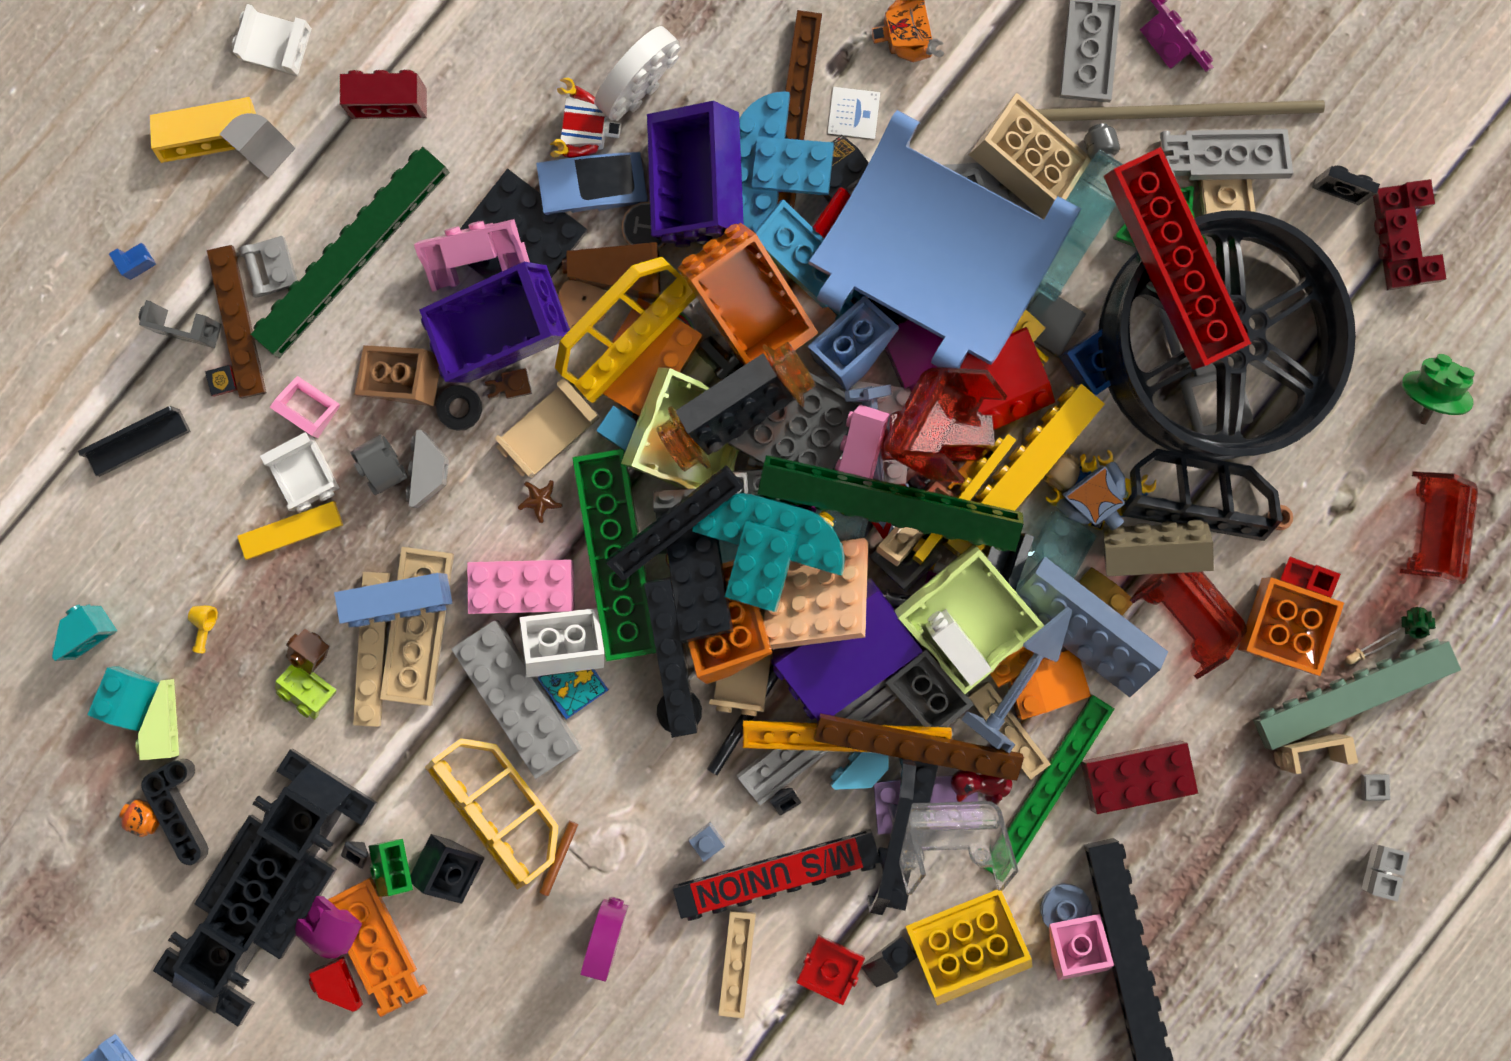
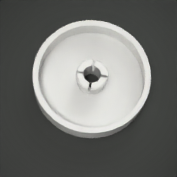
M663 26L656 27L644 35L626 52L605 78L596 94L595 106L610 120L616 121L629 110L632 113L635 112L643 102L641 99L646 94L652 95L660 85L658 80L667 68L670 69L677 62L679 57L676 54L681 49L680 42Z

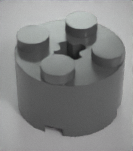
M382 434L350 452L356 462L354 463L356 470L361 477L366 475L369 480L367 484L375 496L408 478L403 465H400L397 459L396 452Z

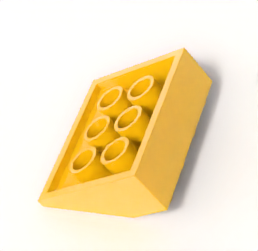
M1001 888L906 926L936 1005L1033 967L1032 958Z

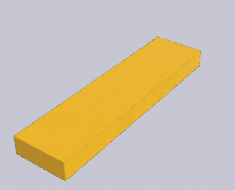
M332 501L240 534L237 537L245 560H249L344 525L336 502Z

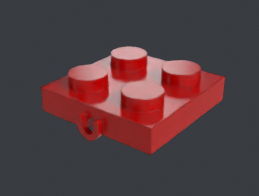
M818 934L810 953H807L805 960H803L804 965L796 983L844 1005L851 988L855 987L859 977L857 975L863 965L865 956Z

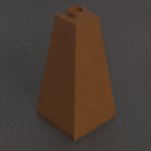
M657 242L566 251L567 258L562 259L563 274H567L569 280L590 284L608 291L632 265L659 258L660 253ZM660 271L640 277L625 294L630 297L654 302L661 295Z

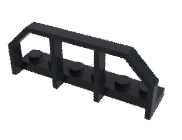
M1163 449L1154 450L1134 465L1130 471L1131 495L1121 507V515L1125 517L1159 523L1172 521L1177 524L1188 523L1191 520H1201L1208 522L1210 532L1265 541L1282 522L1278 491L1252 466ZM1154 460L1176 464L1180 502L1142 495L1140 471ZM1187 466L1218 472L1223 510L1191 504ZM1230 474L1245 477L1268 499L1270 518L1234 511Z
M899 758L902 767L898 804H888L893 827L888 848H878L883 871L876 897L868 895L867 898L870 913L883 915L887 907L906 911L938 765Z

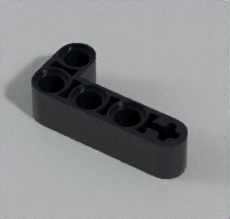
M180 759L170 762L146 775L141 782V788L180 862L185 865H193L207 857L209 848L177 788L193 778L195 765L188 759ZM177 765L182 766L184 769L182 778L176 774ZM155 777L161 781L160 790H157L153 785ZM167 800L173 804L172 813L168 812L165 808ZM178 823L184 825V835L179 834L177 831ZM189 838L191 839V841H189V842H186V843L183 842V841L186 840V839H189ZM195 848L196 853L191 855L190 851Z

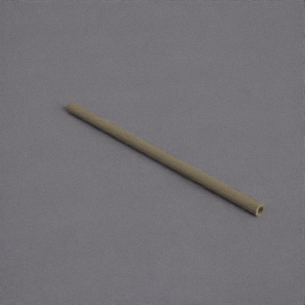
M1324 100L1036 110L1051 122L1323 113L1325 102Z

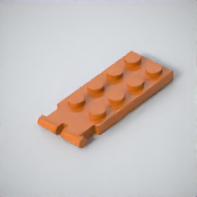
M372 877L327 899L339 910L349 911L362 923L348 954L368 995L374 993L380 1005L376 1008L380 1017L402 1007L399 999L400 996L408 1004L428 994L426 986L424 984L419 986L413 974L417 968L382 897H378L377 888Z

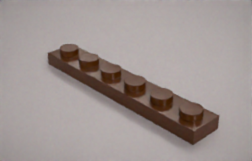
M227 245L207 250L239 398L243 399L267 393L255 338L251 335L253 329L235 248L233 245Z

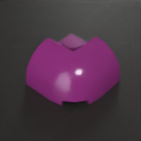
M316 896L306 919L297 920L295 932L296 936L315 954L327 959H336L342 954H347L362 923L349 911L336 908L324 896Z

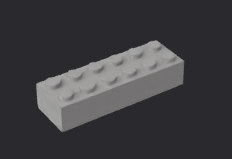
M494 620L451 648L535 779L582 748L536 676L526 677L524 658L499 620Z

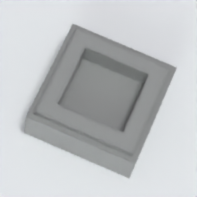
M1361 774L1362 800H1390L1389 774Z

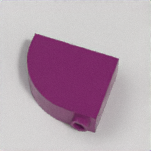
M908 320L898 324L899 329L887 344L885 350L901 387L904 390L909 388L910 392L925 387L924 382L934 378L943 370L932 364L931 361L944 339Z
M615 897L603 900L593 927L580 975L606 982L613 965L629 906L624 904V900Z

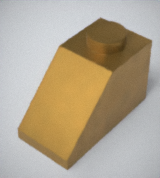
M1090 567L1078 581L1122 616L1135 602L1120 586L1093 567Z

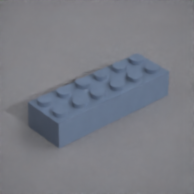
M1046 557L1017 585L1015 592L1044 626L1066 607L1072 609L1062 646L1128 697L1136 693L1161 670L1168 654L1166 649Z

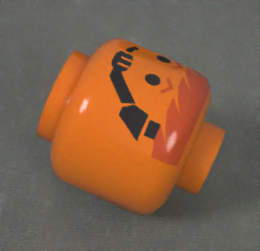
M141 799L134 800L130 805L125 804L119 814V818L122 819V828L139 837H145L148 834L152 835L160 824L150 804Z

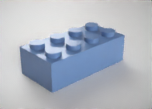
M434 573L334 592L339 623H348L349 628L370 625L371 619H374V623L396 620L395 615L400 614V618L421 615L420 610L424 609L426 613L445 611L446 605L453 604L448 575L444 573Z

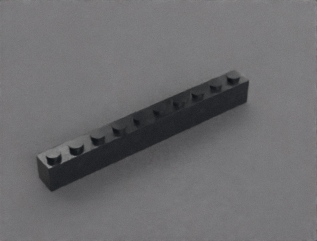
M1114 838L1084 844L1099 914L1114 964L1112 970L1133 1061H1174L1171 1049L1166 1047L1164 1037L1168 1036L1164 1021H1160L1158 1013L1162 1011L1159 997L1154 996L1152 986H1156V981L1152 970H1148L1147 966L1150 955L1147 946L1143 945L1141 935H1144V929L1141 920H1137L1135 910L1138 909V903L1135 895L1131 894L1129 885L1132 884V877L1129 869H1125L1123 859H1126L1124 845L1122 843L1119 844V841Z

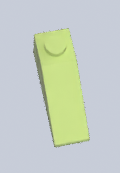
M174 679L161 680L136 740L135 747L140 760L179 756Z

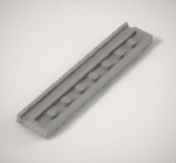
M883 680L834 716L867 722L898 698V696ZM808 718L803 723H818L816 718L813 720ZM769 749L736 776L758 804L761 805L829 751Z

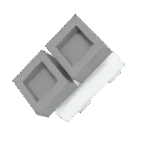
M1373 843L1362 889L1372 895L1398 902L1403 878L1392 874L1405 875L1410 853Z

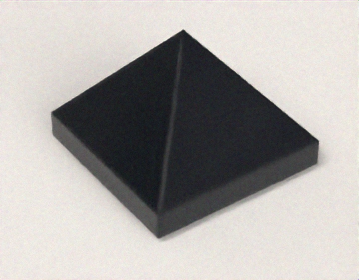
M793 788L780 789L770 800L779 815H783L802 803Z
M347 841L341 853V857L362 869L369 856L364 842Z

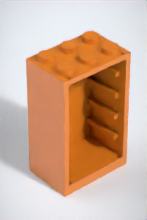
M740 222L739 224L729 226L724 231L725 234L717 240L712 239L703 246V250L696 255L687 256L682 261V265L678 267V270L742 365H746L764 353L774 366L816 336L818 331L756 233Z

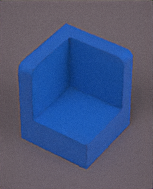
M143 243L136 245L126 252L115 249L109 253L120 274L130 280L156 265Z

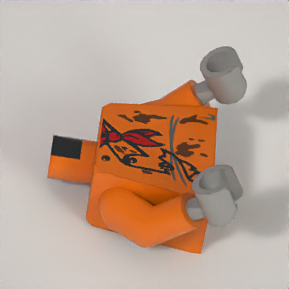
M896 0L885 12L884 26L872 28L874 44L888 41L890 53L896 54L902 59L915 63L930 58L932 54L936 57L944 55L942 50H936L937 46L944 43L938 39H932L924 0Z

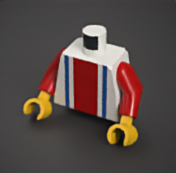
M570 78L560 79L561 82L567 85V89L565 90L560 87L557 88V92L561 95L569 93L570 97L566 96L561 139H556L550 143V145H555L558 148V151L550 153L552 157L555 158L561 154L568 158L590 156L604 148L605 137H620L621 123L607 121L608 117L595 106V97L592 94L575 86Z

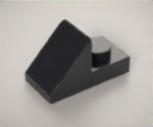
M900 935L867 960L861 968L877 988L898 978L897 973L916 959L917 955L902 935Z

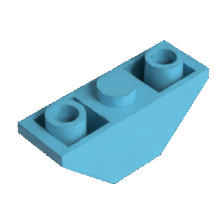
M852 752L847 758L850 762L844 769L840 766L831 775L830 778L833 781L830 785L835 790L872 788L889 769L888 755L872 752Z

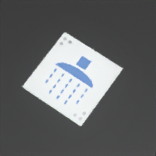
M833 87L828 134L875 139L880 92Z

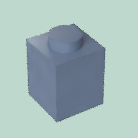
M711 822L689 838L690 844L703 862L725 847V841Z

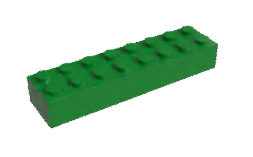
M624 449L572 457L606 661L656 653L644 583L647 581L645 565L623 581L606 564L609 556L639 534L628 466L621 464L625 454Z

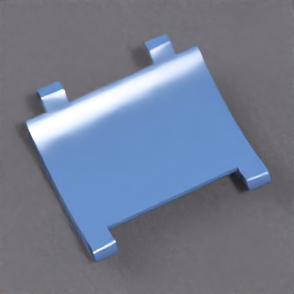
M897 110L890 119L868 166L848 202L808 264L829 275V278L819 292L817 300L840 312L848 295H851L856 290L943 338L944 340L934 354L931 363L954 376L967 353L990 365L996 360L1076 221L1081 208L1057 196L1045 219L1032 214L910 148V140L920 122Z

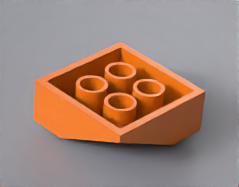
M1272 577L1262 578L1238 650L1321 676L1344 602Z

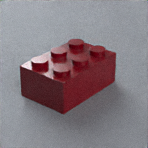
M350 70L348 74H340V105L351 119L427 118V88L419 75L412 70H400L399 73L375 70L373 73L365 74L362 71Z

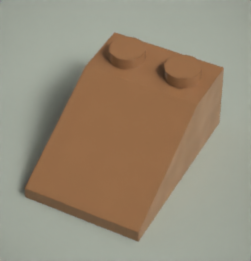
M363 345L354 395L414 405L434 406L439 379V364L436 355L426 349Z

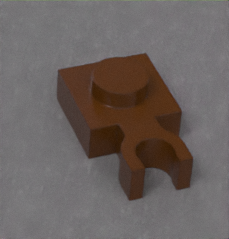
M526 368L501 373L502 381L500 382L495 380L485 381L486 386H496L494 393L487 394L489 399L496 398L504 392L507 399L532 394Z

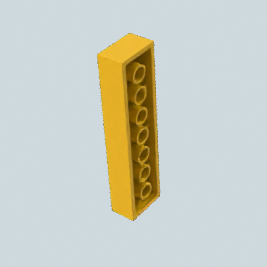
M1082 384L1065 389L1057 399L1060 402L1059 405L1047 410L1041 418L1043 421L1042 425H1038L1036 428L1033 427L1024 439L1027 443L1014 449L1008 457L1011 460L1009 464L1003 467L1000 466L991 477L994 479L992 484L984 485L975 497L978 499L976 502L1015 511L1102 409L1105 403ZM945 538L942 542L957 557L973 545L961 539L950 540ZM983 544L977 547L981 551L986 545Z

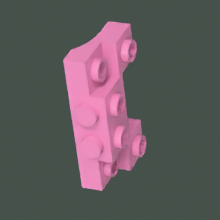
M515 220L485 225L483 221L469 224L468 229L460 230L459 226L444 230L445 234L443 236L415 243L414 247L417 256L425 269L432 292L442 287H455L460 283L455 268L457 266L484 261L497 256L502 271L524 261L530 262L525 244L520 241Z

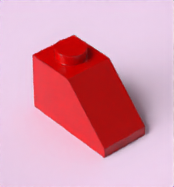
M344 956L314 969L309 974V985L320 999L352 1012L358 1010L363 1005Z

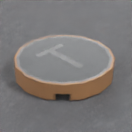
M640 202L632 206L625 213L622 221V233L629 245L657 242L658 249L667 244L662 243V239L651 236L650 202Z

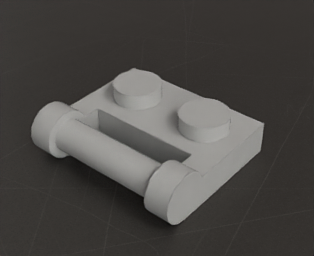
M279 236L239 248L241 256L245 258L250 275L253 297H262L288 289L293 282L297 281L285 237ZM261 253L270 284L263 285L255 254Z

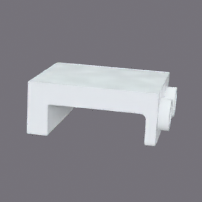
M307 432L260 455L264 465L269 466L288 502L286 507L289 511L304 512L312 507V502L318 499L320 501L327 500L335 495L333 491L339 489L314 437Z

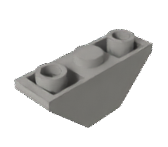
M416 430V436H412L411 451H414L413 461L409 462L408 475L412 476L411 486H408L406 489V501L409 502L410 507L420 508L446 486L449 460L426 432Z

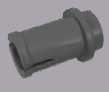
M889 589L881 590L891 606L896 609L911 597V595L890 592Z

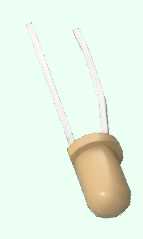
M1401 628L1394 630L1361 650L1355 649V652L1346 657L1347 664L1352 665L1359 660H1364L1366 655L1375 653L1395 642L1396 639L1369 653L1363 654L1362 652L1401 630Z

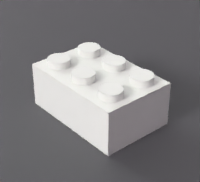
M597 608L520 617V633L526 677L604 668V648Z

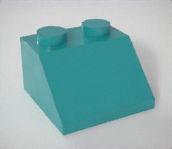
M78 604L66 611L67 616L59 621L52 658L54 661L76 660L118 631L102 606H90V604L81 606Z
M120 666L107 667L87 715L110 725L140 731L160 682Z

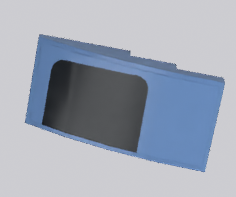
M640 152L590 155L536 163L545 215L566 211L575 213L592 209L601 211L636 205L640 202H648Z

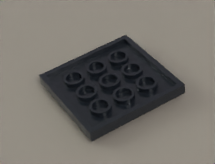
M508 168L460 228V230L468 229L469 224L483 221L485 225L514 219L520 241L525 244L529 261L531 263L547 265L551 278L561 267L562 259L567 258L566 251L574 250L588 232L583 225L566 212L545 215L541 193ZM498 256L466 264L485 279L502 272Z

